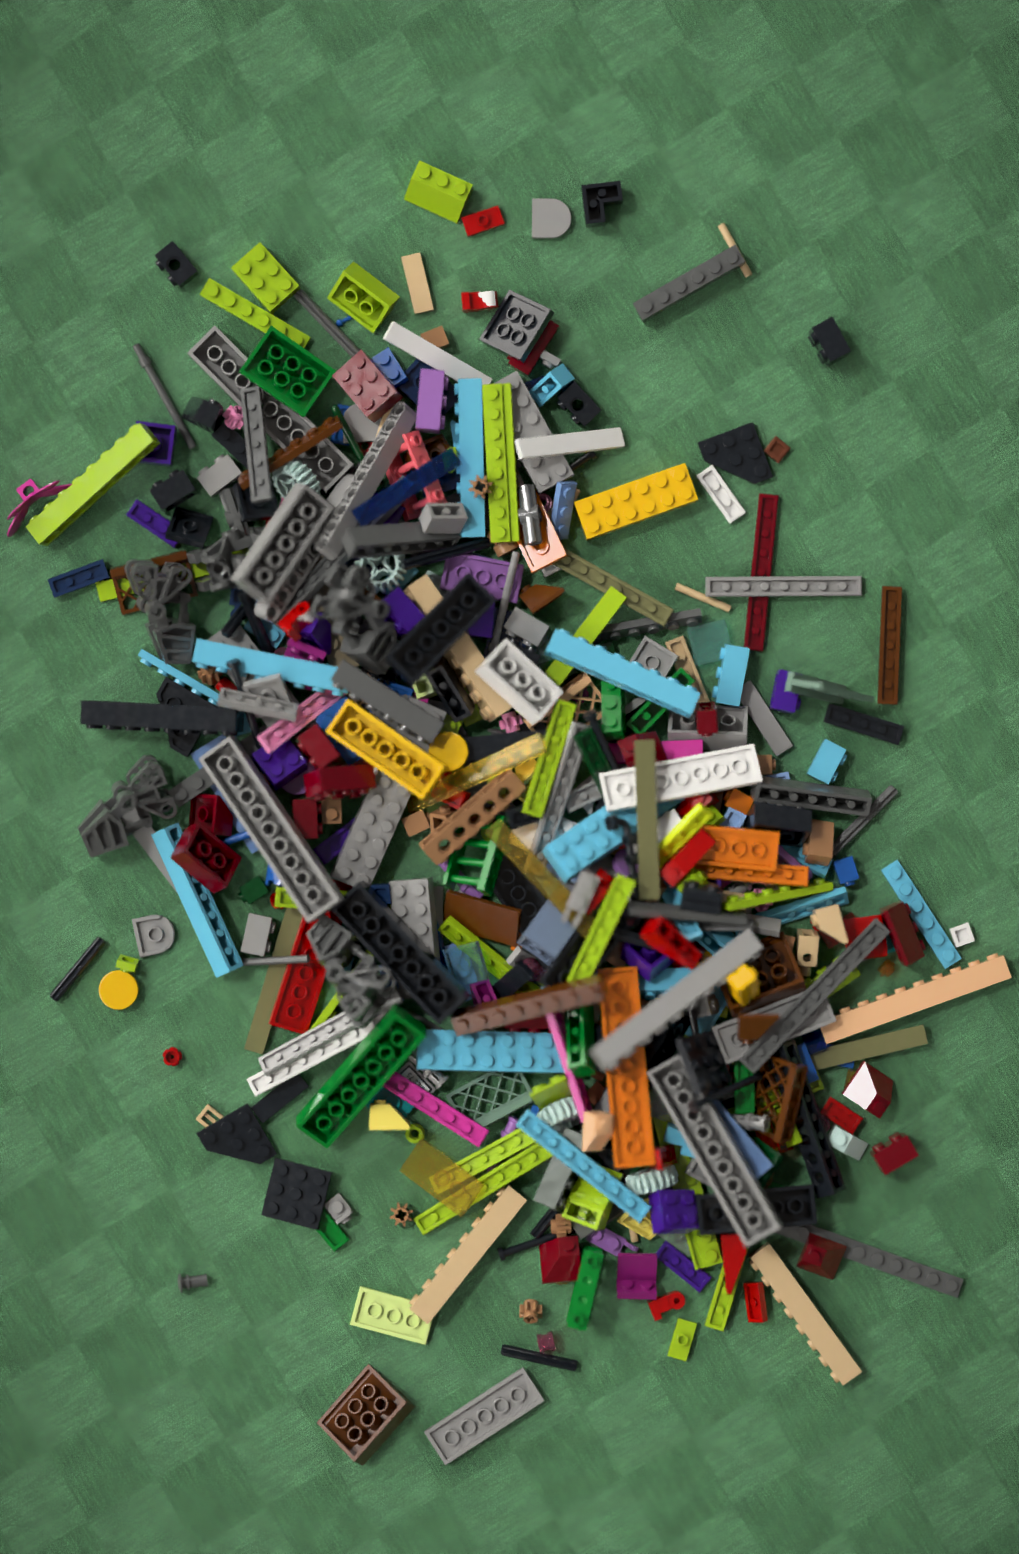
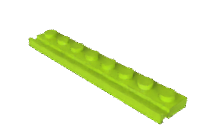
M512 384L482 385L487 481L488 483H493V485L489 486V490L492 493H488L491 543L520 541Z
M670 1113L653 1117L652 1120L659 1145L672 1144L664 1141V1133L668 1122L675 1124ZM674 1144L677 1163L673 1165L678 1173V1182L671 1186L672 1190L694 1189L695 1196L704 1195L700 1181L684 1172L692 1157L680 1154L681 1146ZM697 1230L685 1234L695 1270L723 1263L715 1234L697 1236Z

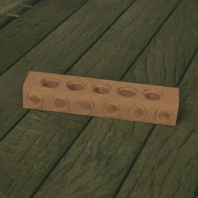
M507 766L419 843L421 849L436 865L446 862L452 852L461 849L467 839L476 836L482 826L491 823L497 813L506 810L512 800L521 797L526 786ZM508 788L505 794H499L501 789ZM493 801L490 807H484L486 802ZM478 814L475 820H469L471 815ZM463 827L462 832L454 833L456 828ZM448 840L447 845L439 846L441 841Z

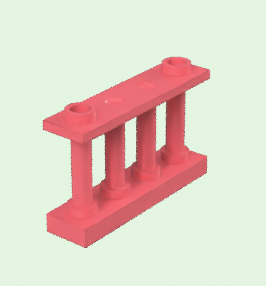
M419 430L402 435L405 442L401 445L386 472L392 487L402 475L409 479L407 472L415 468L419 479L413 483L417 489L423 486L427 496L418 501L415 492H413L403 502L401 506L406 508L402 514L405 522L419 518L422 513L421 509L425 507L426 503H447ZM408 450L412 461L403 465L399 454Z

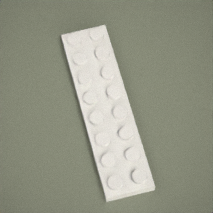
M754 744L655 763L657 803L754 785L763 781ZM635 767L599 773L607 813L636 807Z

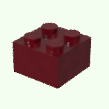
M314 799L293 800V821L305 839L320 838V834H323V824L319 822V815H322L321 803L314 801Z
M895 1132L888 1137L889 1141L885 1143L881 1141L871 1147L873 1150L869 1153L881 1173L885 1176L919 1156L910 1139L903 1132Z

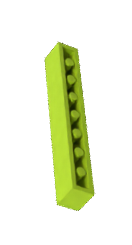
M141 423L133 425L124 437L115 441L114 446L110 450H106L101 454L100 459L96 463L90 464L82 476L76 477L72 481L71 486L62 490L53 502L46 504L43 508L44 510L39 515L32 517L29 521L30 523L26 526L27 530L39 545L47 547L160 444L158 439L146 425Z

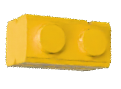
M742 965L736 970L737 972H733L727 977L731 995L741 1006H745L751 1001L750 999H754L760 994L759 985L761 983L757 979V972L752 967L748 968L746 965Z

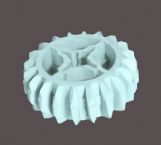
M294 458L272 472L273 485L277 488L276 492L281 494V498L285 499L295 483L306 484L318 495H321V487L318 485L320 482L316 479L317 475L312 473V469H309L307 464H302L301 460L297 461Z
M404 554L380 556L379 558L365 557L354 561L355 565L366 567L369 564L373 568L371 579L376 593L381 589V592L385 594L386 588L393 591L392 585L400 586L398 580L404 581V577L401 574L407 573V570H403L401 561L405 559ZM391 556L395 558V570L388 566ZM383 564L385 569L378 570L376 566ZM389 576V578L379 581L381 577Z
M573 1097L555 1101V1103L549 1104V1106L543 1108L536 1115L559 1134L564 1132L565 1127L571 1129L581 1122Z
M674 1165L661 1170L647 1168L628 1175L625 1178V1185L636 1195L650 1193L675 1185L678 1182V1173Z

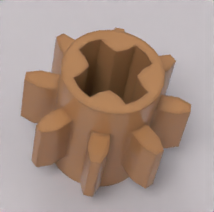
M476 475L477 480L475 482L469 481L473 486L468 490L475 492L474 498L481 494L482 498L485 499V493H492L489 490V486L493 485V483L486 482L488 476H484L482 480L479 475ZM478 482L486 485L483 488V492L476 490Z
M208 666V669L200 668L197 671L198 678L206 685L216 684L220 681L219 676H222L223 673L215 671L216 667Z
M397 1202L396 1209L391 1207L390 1210L394 1212V1215H391L389 1218L396 1220L395 1226L400 1222L405 1227L406 1220L412 1221L409 1214L413 1210L407 1209L408 1203L401 1206ZM400 1209L402 1210V1212L407 1213L405 1214L404 1219H401L400 1216H396Z
M555 1214L556 1219H551V1234H556L557 1238L566 1237L567 1233H571V1220L561 1217L562 1214Z
M527 1299L524 1301V1305H519V1318H523L524 1322L533 1324L538 1321V1318H542L543 1305H538L537 1300Z

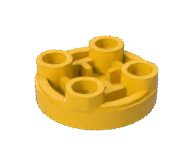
M443 732L438 734L433 742L430 743L428 752L448 766L446 771L450 772L461 768L465 764L469 749L466 741L459 734Z
M121 970L109 972L102 978L99 984L100 998L109 1008L116 1010L125 1009L131 1006L137 999L139 992L138 983L130 973Z

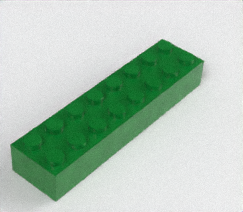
M394 1004L296 1116V1128L328 1149L427 1036L426 1026Z

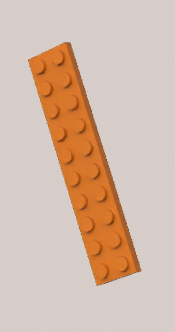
M637 966L597 970V975L603 974L609 990L605 1000L600 1002L603 1040L641 1011ZM636 1046L637 1050L626 1060L623 1057L619 1059L621 1063L610 1072L606 1069L610 1114H613L612 1145L614 1168L655 1165L644 1046Z

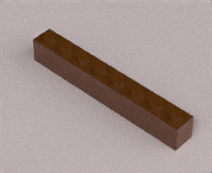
M598 974L459 1008L450 1019L456 1035L461 1036L605 1000L609 990L603 974Z

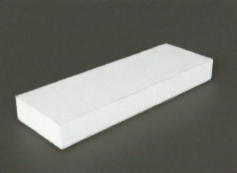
M713 465L696 476L729 524L746 513Z

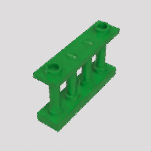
M471 815L469 820H474L475 817ZM497 815L494 823L485 824L480 828L493 830L491 840L484 841L469 838L461 849L451 853L446 872L443 875L442 884L454 891L456 883L477 886V890L485 896H492L510 833L507 818L502 815ZM458 827L457 833L462 832L463 827ZM466 847L488 849L486 858L482 860L464 857ZM461 865L482 867L480 877L460 876Z
M583 1244L580 1270L577 1281L574 1283L566 1318V1327L582 1331L587 1329L604 1255L602 1248Z

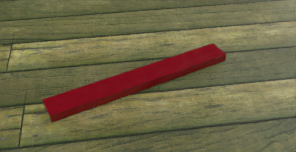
M759 493L751 577L771 576L779 495ZM748 597L743 647H748L753 651H763L769 597Z

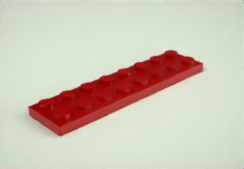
M332 879L339 890L350 891L353 888L351 885ZM332 910L324 914L339 925H342V921ZM302 916L290 956L309 955L310 962L287 964L268 1023L270 1025L300 1034L307 1032L326 976V969L319 962L306 933L320 918L314 922H307L304 916Z

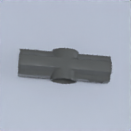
M534 484L521 485L517 487L520 503L518 514L520 523L523 525L524 542L526 546L539 545L543 543L540 526L542 515L537 504L536 488Z
M230 487L219 491L229 528H238L240 537L250 535L248 522H242L234 488Z

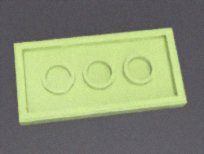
M360 1286L350 1325L426 1345L432 1320L427 1324L409 1309L411 1299Z

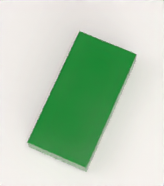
M324 1209L319 1230L316 1231L335 1252L350 1238Z

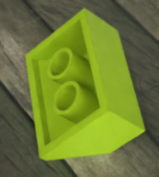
M419 160L411 177L404 200L457 224L471 195L473 184Z
M354 261L342 272L327 297L328 300L372 333L378 329L400 298L399 295Z

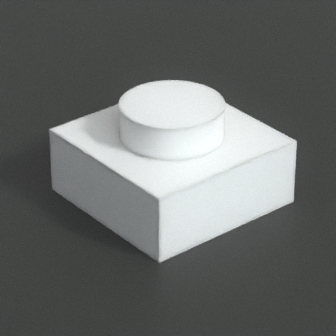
M968 922L949 929L956 948L975 941Z

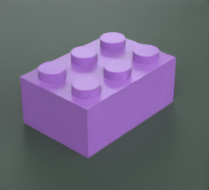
M421 369L416 430H419L421 433L440 434V429L444 430L445 415H442V410H446L447 396H443L444 390H448L449 381L448 376H445V371Z

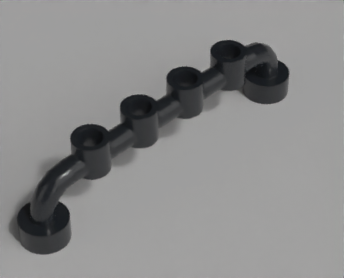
M616 814L608 815L605 818V826L608 831L618 830L620 826L623 828L622 843L626 847L625 863L629 868L628 878L636 881L630 895V901L646 902V900H639V879L636 868L638 852L634 853L633 845L637 844V834L631 832L630 825L626 820L619 818ZM629 913L620 914L618 919L619 925L623 930L632 928L641 916H631Z

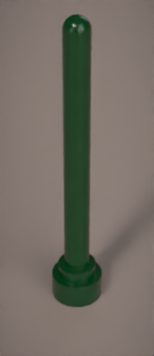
M333 405L331 410L334 416L338 415L342 421V431L361 464L365 456L341 410L337 405ZM383 481L380 482V484H379V486L377 487V489H379V488H381L382 486H384Z

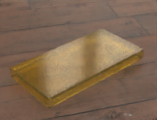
M420 1139L399 1170L460 1217L464 1216L484 1187L482 1182L424 1139Z

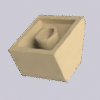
M838 904L812 910L813 914L810 915L812 926H816L817 930L840 943H848Z

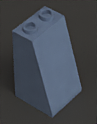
M562 880L516 942L548 966L557 957L576 930V928L572 927V922L578 913L577 911L571 909L568 920L565 923L561 922L566 909V903L575 886L571 881L565 884ZM586 913L582 915V918H581L579 924L581 923V921H582V920L584 919V917L586 916Z

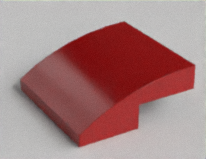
M882 915L843 919L848 943H845L846 948L875 918L883 924ZM886 937L864 959L886 957L888 955Z

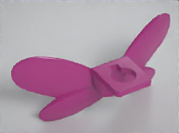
M29 479L18 487L16 491L23 499V502L7 518L8 520L14 517L7 536L11 537L17 532L31 504L41 497L58 495L72 484L56 486L60 482L58 480L39 489L34 481ZM29 486L33 487L34 492L25 496L24 489Z

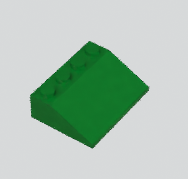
M271 325L238 373L304 418L336 370Z

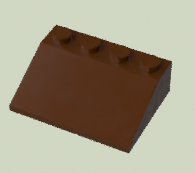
M783 931L779 933V937L769 936L759 940L763 946L759 951L761 955L750 964L747 961L744 963L748 968L752 967L758 974L757 979L761 983L758 996L750 999L751 1001L747 1005L741 1006L731 995L728 981L720 986L733 1019L737 1018L739 1014L750 1013L807 990L803 976Z
M368 1364L317 1421V1424L354 1462L364 1466L415 1406L375 1368Z

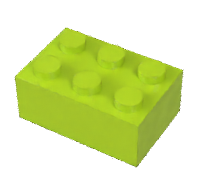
M261 242L231 267L232 272L270 314L277 311L300 290L298 283Z

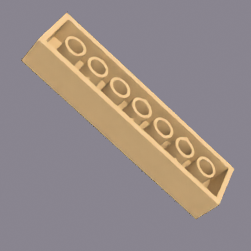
M427 574L403 591L424 614V617L443 598ZM465 632L443 656L448 660L463 687L470 693L468 695L472 702L479 707L481 717L490 723L512 708V706L475 673V670L485 659L467 632Z

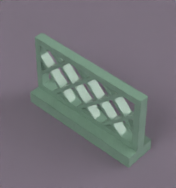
M788 672L785 691L843 705L844 698L873 703V696L846 690L845 685L796 672Z
M488 1072L445 1095L451 1107L457 1111V1108L462 1109V1114L464 1110L475 1113L473 1121L484 1128H488L534 1103L529 1095L532 1093V1090L523 1073H516L515 1078L504 1076V1072L501 1075L497 1074V1072ZM492 1075L500 1077L497 1088L486 1085L488 1078ZM503 1078L513 1081L510 1092L500 1089ZM516 1082L524 1084L527 1091L521 1095L513 1093ZM475 1084L483 1086L480 1097L469 1094L471 1086ZM486 1087L496 1090L493 1101L483 1098ZM499 1091L509 1094L508 1101L504 1104L496 1102ZM457 1094L466 1096L463 1106L455 1105L451 1097ZM468 1097L479 1100L476 1111L465 1108ZM481 1101L492 1103L490 1112L486 1114L478 1112Z

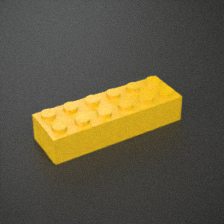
M685 463L575 501L574 507L586 541L695 503L698 501V497Z
M351 699L346 700L325 731L423 800L427 799L448 768V766Z

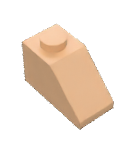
M604 1111L584 1112L582 1151H601L612 1135L613 1114Z

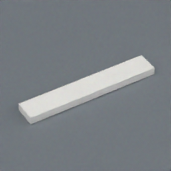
M391 322L383 337L387 342L432 368L445 371L446 376L457 382L458 379L482 378V385L490 384L492 378L395 322Z
M621 427L521 438L515 441L519 460L617 449L625 446Z

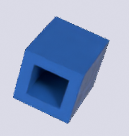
M852 856L832 862L839 884L844 883L845 887L856 884L855 880L859 879V875Z

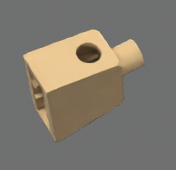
M797 928L795 960L797 965L800 966L802 976H811V967L817 966L819 935L814 929ZM806 953H809V954H810V955L807 956V957H804V956H803V955L806 954Z

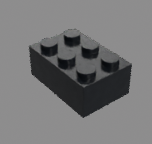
M763 801L754 802L744 820V828L780 831L779 845L801 848L812 832V810H807L804 807H787L784 804L771 805Z

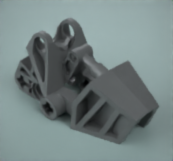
M249 527L250 535L240 537L238 528L222 532V538L215 544L206 546L203 549L199 548L187 552L186 555L189 563H206L210 576L194 581L197 591L205 592L211 590L212 592L235 588L241 590L230 579L245 558V555H232L231 552L253 546L265 527Z
M128 560L124 570L132 591L139 595L136 600L138 609L146 613L149 622L144 625L159 659L164 660L165 664H191L196 626L189 621L188 603L191 597L185 591H180L192 580L191 571L180 563L165 561L161 571L158 572V565L153 564L151 560ZM186 571H187V573H188V578H187V580L181 581V580L186 576ZM166 602L180 603L179 618L167 617L163 604Z
M334 564L323 581L330 587V590L326 597L316 595L312 605V614L316 619L331 617L335 621L332 631L334 634H341L343 637L341 652L370 673L375 675L385 674L390 665L383 658L398 644L394 622L384 620L389 613V605L385 601L372 600L375 597L376 590L366 567L354 565L349 569L345 564ZM365 587L368 588V595L366 597L363 595ZM319 605L323 606V613L321 615L317 613ZM364 614L366 619H362L361 615Z
M143 755L126 774L128 784L121 780L113 783L111 788L113 796L106 802L100 799L78 826L79 833L90 857L129 845L127 837L134 834V831L142 827L149 828L152 826L153 821L149 812L164 819H171L176 815L177 807L173 797L168 793V788H159L167 784L161 766L153 755ZM134 773H137L134 776V778L130 781V776ZM173 807V812L170 815L163 814V812H168ZM136 808L140 820L131 825L123 826L120 818L126 812Z
M323 915L306 934L319 962L326 969L327 979L337 990V998L346 1016L355 1027L366 1028L378 1013V1009L372 1005V1001L376 996L388 999L396 987V981L387 968L376 967V960L372 955H368L362 950L359 939L330 917ZM354 956H358L362 961L353 972L346 973L344 968L349 966ZM380 971H385L387 973L383 975H377ZM390 979H391V980H392V985H391L390 988H387V989H386L385 987L387 986V984L389 983V981H390ZM364 1017L363 1022L360 1023L358 1020Z

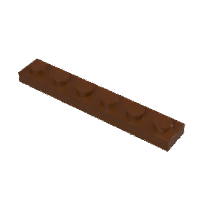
M338 415L334 418H327L320 427L310 429L306 433L307 435L301 439H294L285 449L280 448L275 451L273 456L269 458L270 473L342 429V421ZM248 469L243 471L238 478L239 485L243 490L250 486Z
M882 586L877 704L897 705L902 587Z

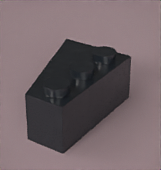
M198 397L190 398L181 418L212 434L221 425L225 417L222 416L224 410L222 405H220L221 403L212 398L208 401Z

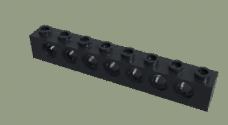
M795 1040L784 1042L773 1053V1055L793 1063L803 1064ZM769 1059V1062L773 1070L776 1067L773 1063V1060ZM789 1066L782 1068L785 1077L789 1074ZM776 1071L774 1073V1077L776 1079V1082L778 1083L779 1081H781V1078L778 1072ZM806 1075L795 1125L803 1141L798 1143L810 1180L814 1186L816 1197L822 1198L835 1195L845 1190L846 1186ZM781 1084L778 1087L782 1096L784 1095L785 1087Z

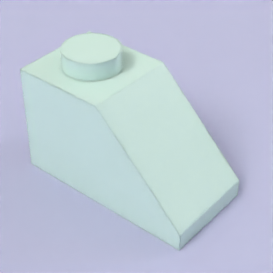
M833 1125L828 1134L832 1147L858 1161L868 1145L867 1142L836 1125Z

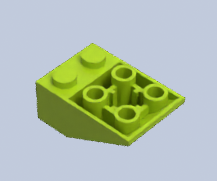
M564 1074L551 1078V1083L548 1085L547 1083H542L532 1088L533 1092L529 1095L541 1111L549 1106V1104L555 1103V1101L573 1097Z
M599 1165L621 1182L622 1173ZM579 1176L568 1196L561 1217L595 1230H605L613 1202Z

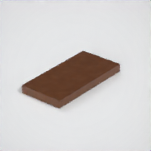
M449 889L446 892L443 922L451 915L475 936L516 947V942L519 938L522 910Z

